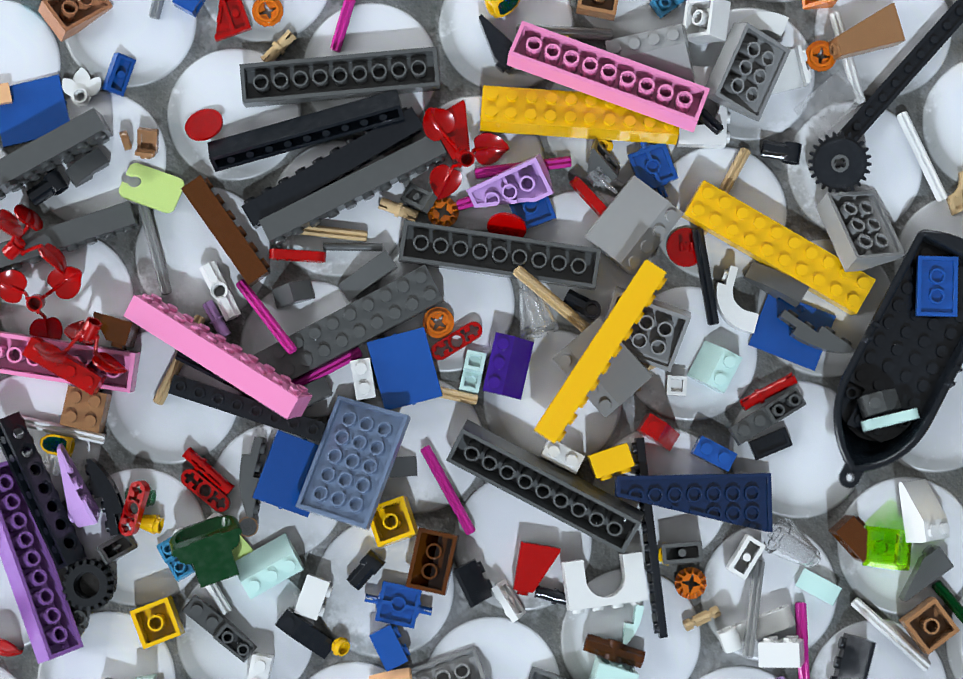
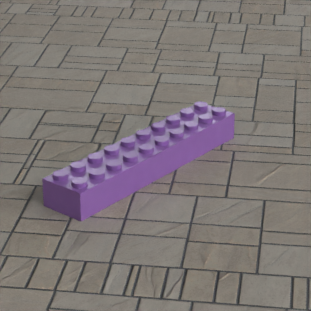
M8 462L0 463V557L37 662L40 664L84 646L69 603L65 599L66 595L62 592L64 589L54 561Z

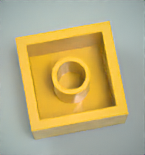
M627 443L587 455L595 479L599 478L600 481L612 478V473L618 472L620 475L632 471L631 467L635 466Z
M400 496L378 504L371 523L378 547H385L417 536L418 528L408 497Z
M172 595L129 611L143 649L185 633Z

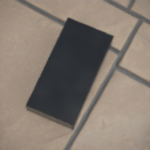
M785 427L748 442L755 460L793 445Z

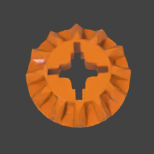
M256 0L252 7L253 18L264 27H273L280 22L283 16V6L279 0ZM265 5H267V7H269L270 10L273 9V11L271 12L270 19L266 14H263L266 8Z
M815 41L806 50V63L811 69L818 72L829 70L836 62L829 52V42ZM821 51L822 55L828 58L822 59L819 64V59L814 55H818Z
M446 197L440 200L436 199L433 207L427 214L432 224L450 227L458 219L459 210L456 202ZM447 205L446 211L451 216L443 215V217H441V219L439 220L440 213L436 210V208L443 209V207Z
M434 307L424 315L423 327L429 336L438 339L443 338L452 332L454 318L449 310L443 307ZM443 315L442 323L446 328L439 326L434 330L435 323L431 318L438 320Z
M687 567L678 572L675 578V588L679 595L686 599H696L704 594L707 587L706 577L699 569ZM691 575H693V581L699 585L692 586L689 592V586L682 582L689 581Z

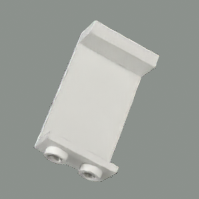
M797 45L795 49L790 51L771 95L807 87L810 84L812 74L810 69H807L805 62L807 61V54L805 50H802L801 45Z

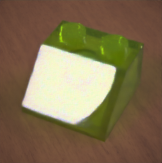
M865 526V529L868 531L867 560L864 563L862 562V565L910 571L912 543H906L905 531L903 529Z

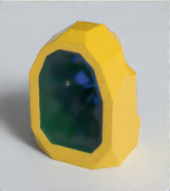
M485 0L484 2L487 10L493 17L501 18L511 13L518 6L520 0Z
M47 434L40 439V446L46 453L57 455L58 445L63 443L69 456L72 457L75 438L58 434Z

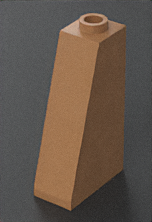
M895 3L889 4L829 42V52L833 56L834 61L897 46L905 41Z

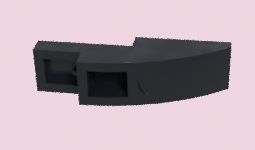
M94 458L86 459L85 472L87 476H90V494L94 495V499L103 498L101 509L103 513H106L107 521H105L106 531L110 532V536L121 534L118 528L120 522L118 514L122 513L124 503L120 492L109 473Z

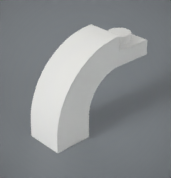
M758 12L747 16L739 23L748 22L766 35L779 40L789 17L774 12Z
M729 266L727 270L724 269L721 281H724V284H715L714 295L717 310L722 319L732 328L747 334H753L759 314L746 311L735 302L733 286L738 267Z

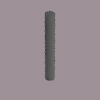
M323 243V251H382L383 248L382 243Z

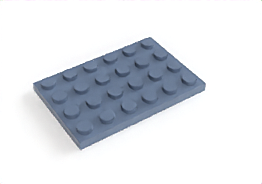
M338 395L295 507L369 531L411 417Z

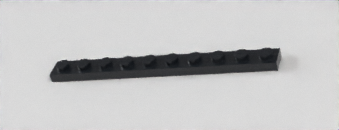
M956 0L846 123L840 130L844 132V136L851 132V138L857 135L859 140L963 23V0Z
M644 437L634 438L635 442L632 443V452L637 457V462H634L635 474H639V476L648 475ZM639 502V510L645 512L641 529L642 534H646L647 541L643 542L644 553L648 554L649 562H646L647 574H651V581L648 582L649 593H653L654 600L650 602L652 614L655 613L656 621L653 622L654 634L658 633L659 638H667L653 508L650 504Z

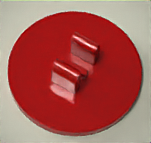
M214 109L199 110L187 119L185 132L190 139L195 141L211 139L222 129L223 118Z
M502 212L494 214L487 223L489 233L524 237L526 234V223L522 218L512 213Z
M680 228L674 231L667 240L666 251L668 257L678 266L690 267L697 264L692 228Z

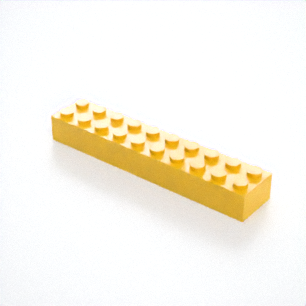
M483 85L480 131L585 139L597 138L599 140L676 145L678 140L679 127L583 92Z
M705 180L699 184L683 212L682 218L763 265L800 281L809 287L808 291L850 315L858 313L876 279L862 271L845 272L839 258Z
M647 259L643 262L533 431L552 443L556 441L561 442L566 434L564 430L566 425H572L578 416L575 413L578 407L583 408L588 401L587 393L589 390L592 392L595 390L600 382L597 378L600 374L604 375L611 366V363L608 361L611 357L615 358L622 349L620 343L622 340L626 341L632 334L633 329L631 326L633 323H639L645 314L642 311L643 308H648L656 297L653 294L654 291H659L667 279L664 276L667 272Z

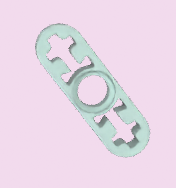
M914 408L868 419L860 423L862 431L866 432L920 418L918 409Z

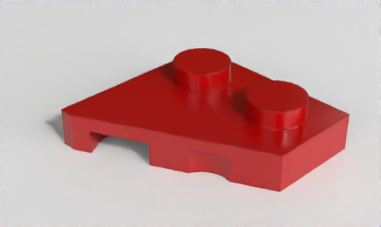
M219 0L217 29L214 37L216 42L252 30L242 0Z

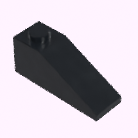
M481 14L479 16V24L496 63L495 66L502 73L510 74L515 69L507 65L508 53L513 42Z
M291 607L286 609L275 624L288 636L323 659L330 653L334 640L304 617L294 613Z

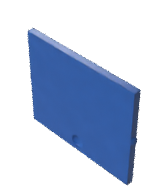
M59 74L9 86L13 103L0 105V136L3 147L6 148L34 141L70 121L67 101L65 100Z
M768 294L758 316L755 332L752 334L748 345L815 371L822 350L807 346L789 336L793 328L777 317L783 310H792L799 316V320L803 323L805 321L811 323L816 331L821 326L832 328L836 316L802 302L797 307H794L779 297L776 299Z
M424 327L399 334L394 333L392 336L366 342L384 409L392 410L411 404L415 405L418 402L443 396Z
M277 430L252 498L277 506L279 509L283 508L308 517L310 512L298 509L295 506L319 445L309 442L305 438L301 439Z

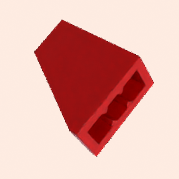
M464 100L446 109L455 119L454 129L452 132L447 133V135L458 147L466 148L470 151L466 107ZM443 136L440 141L454 163L456 162L455 153L457 150Z
M651 413L644 416L636 429L637 432L668 451L672 449L680 436L668 423Z
M520 541L513 590H517L516 594L528 596L529 593L535 591L559 555L560 547Z

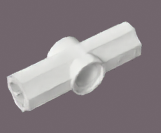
M216 262L207 263L199 268L225 321L227 322L241 315L231 290L226 284ZM224 286V295L217 296L216 289Z

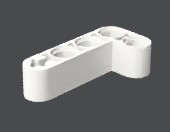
M784 605L758 615L755 640L796 624L789 605ZM747 619L716 631L725 653L735 652L743 648Z

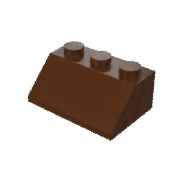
M419 527L406 587L446 595L459 535Z

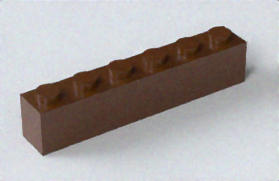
M199 175L182 187L181 190L247 284L252 287L270 274L268 271L270 266L264 257L261 259L256 253L259 250L253 242L249 243L245 236L248 234L241 225L237 227L234 222L236 217L231 210H225L223 207L225 202L219 193L215 195L211 190L214 186L208 178L204 179Z

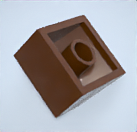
M98 312L93 313L94 318L102 323L101 331L105 339L112 342L111 346L127 350V347L134 348L140 326Z
M845 515L828 531L854 560L864 563L867 560L868 531L864 528L866 524L858 516Z

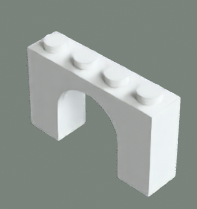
M692 66L695 83L706 86L714 67ZM716 103L717 113L715 119L723 125L724 129L716 135L705 124L696 125L694 133L679 128L677 147L724 149L726 143L730 142V132L727 131V124H730L731 118L730 112H727L726 107Z
M634 551L619 554L622 575L621 583L615 592L607 596H597L589 589L586 583L583 560L577 559L560 562L567 610L572 611L573 614L584 613V609L592 608V611L604 610V606L612 605V608L624 607L623 603L631 602V605H641L644 600H649L642 552Z

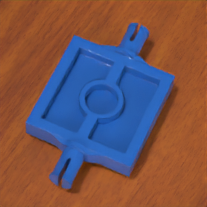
M640 142L641 148L627 156L634 175L652 189H657L661 196L669 197L664 186L671 181L677 180L678 175L666 144L649 145L647 142Z
M383 581L382 589L378 596L367 593L365 596V602L376 604L375 621L413 629L419 613L431 616L432 612L430 611L433 609V607L421 605L422 590L388 581Z

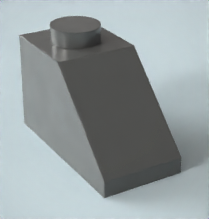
M895 388L865 395L857 399L863 419L901 408Z
M702 541L661 544L663 565L704 562Z

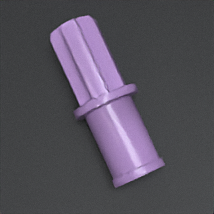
M209 300L204 303L203 308L211 321L209 323L213 324L216 332L224 337L231 334L223 320V315L221 316L214 301Z

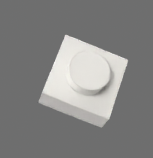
M667 375L666 395L686 396L687 376Z

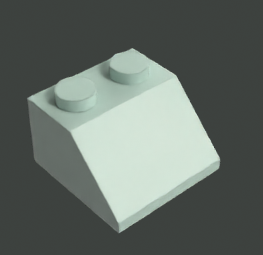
M704 341L687 376L723 394L743 358L723 347Z

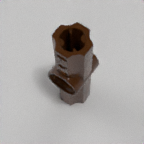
M587 634L584 642L583 651L603 656L604 659L612 662H622L641 668L645 658V651L627 646L614 639H604L593 634Z

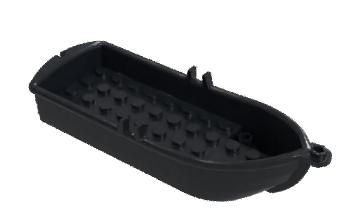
M928 229L918 232L843 373L835 396L833 423L836 442L845 462L839 473V482L846 488L855 487L863 473L890 465L910 452L928 431L949 389L956 384L954 379L958 372L963 371L961 367L963 364V238ZM916 256L958 257L957 317L915 316ZM896 389L901 408L862 418L857 399L879 391ZM909 409H918L920 416L918 419L866 432L862 431L860 423L862 421ZM848 474L852 476V480L849 482L846 479Z

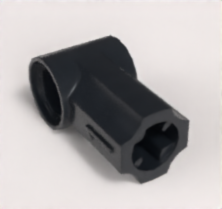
M764 139L761 157L782 160L781 162L785 164L798 165L802 144L789 141L782 143Z
M53 170L44 176L43 181L26 191L33 204L38 206L53 195L56 196L63 193L69 186L60 172Z
M569 289L563 302L590 320H595L600 316L601 306L597 301ZM590 305L598 308V312L595 315L587 313V308Z
M372 549L363 557L358 567L346 579L357 590H360L371 576L375 575L386 563Z

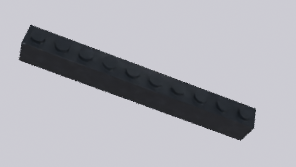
M396 89L207 142L209 159L215 172L400 121L405 119L402 103Z
M403 108L405 119L365 130L363 132L364 135L361 137H353L342 148L336 147L329 152L330 155L325 158L321 156L312 161L313 165L307 168L305 166L295 171L294 176L282 178L278 181L279 184L277 186L265 188L261 191L262 194L256 198L252 196L245 200V204L241 207L252 226L257 229L261 226L259 220L344 178L424 131L423 125L413 108Z

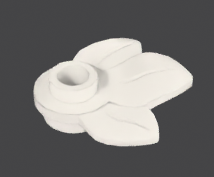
M80 68L75 73L73 80L63 78L62 80L63 91L71 96V100L75 105L80 107L86 106L90 102L91 97L99 93L102 85L100 77L91 79L84 68ZM80 94H84L83 100L78 99Z

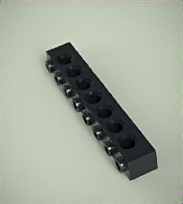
M175 374L168 391L169 394L319 443L327 426V423L305 416L286 419L259 401Z
M16 412L0 419L1 450L57 570L86 557L84 547L80 543L76 530L68 518L67 510L61 503L59 493L55 489L50 474L42 462V457L35 447L33 437L28 432L24 418L20 412Z

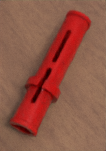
M791 372L761 389H755L752 394L740 399L739 402L744 411L759 403L763 404L766 399L797 384V380Z
M189 447L182 455L183 458L195 467L194 470L200 471L226 496L235 487L207 462L206 458H202L196 453L192 447Z

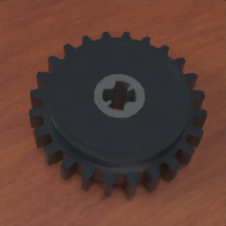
M833 131L832 137L825 134L824 141L819 138L820 144L818 146L813 144L814 149H816L815 152H809L813 159H808V162L812 163L808 170L814 171L810 176L811 178L817 177L815 184L817 185L821 182V189L827 186L829 193H831L832 189H835V192H840L842 189L843 192H847V188L854 191L855 184L860 187L861 183L859 181L861 179L866 181L864 174L870 173L866 169L867 166L872 165L871 162H867L871 155L865 153L869 148L862 147L865 142L862 140L858 143L859 137L857 135L851 138V132L844 136L843 131H840L839 135H836L835 131ZM844 158V165L835 167L837 165L835 160Z

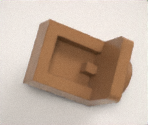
M142 127L137 129L135 156H140L142 159L155 157L158 153L159 129Z

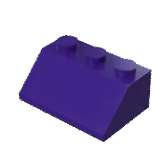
M496 332L482 391L521 400L534 342Z

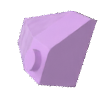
M541 154L529 158L466 190L475 208L536 202L554 193L549 171Z
M63 443L58 445L57 455L68 508V518L72 523L75 522L77 527L94 525L98 523L101 510L90 494L88 487Z

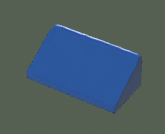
M114 53L102 90L123 97L136 60L121 53Z

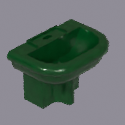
M221 515L180 529L170 538L169 547L172 556L177 557L182 564L193 565L201 588L239 575L232 550L239 544V535L242 533V529L238 519L234 516Z

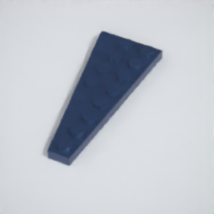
M771 473L614 476L616 497L756 530L773 532Z

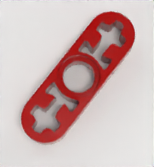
M575 176L569 184L600 217L607 207L578 176Z
M269 249V259L326 263V252Z
M470 322L435 343L431 348L433 358L440 361L444 360L480 338L482 335L481 325L478 322ZM470 326L478 327V335L474 336V334L467 336L470 340L466 342L464 335L460 332L464 330L466 334L470 331ZM458 335L462 338L463 342L459 347L451 344L453 336ZM448 340V344L453 351L449 352V349H446L443 352L444 356L435 355L436 347H445L446 344L443 342Z
M187 469L182 473V483L217 512H224L229 509L231 504L230 498L194 469ZM187 473H194L195 475L193 478L197 482H199L200 479H202L203 482L198 484L197 488L194 489L193 487L196 486V484L192 481L188 483V477L186 475ZM203 485L211 487L209 496L201 494L200 489ZM215 491L218 493L215 497L220 500L225 499V507L221 506L218 508V502L215 499H212L211 502L209 501L214 496Z
M144 480L135 481L129 487L118 526L123 536H131L139 531L150 493V486ZM132 503H135L138 507L136 514L131 511Z

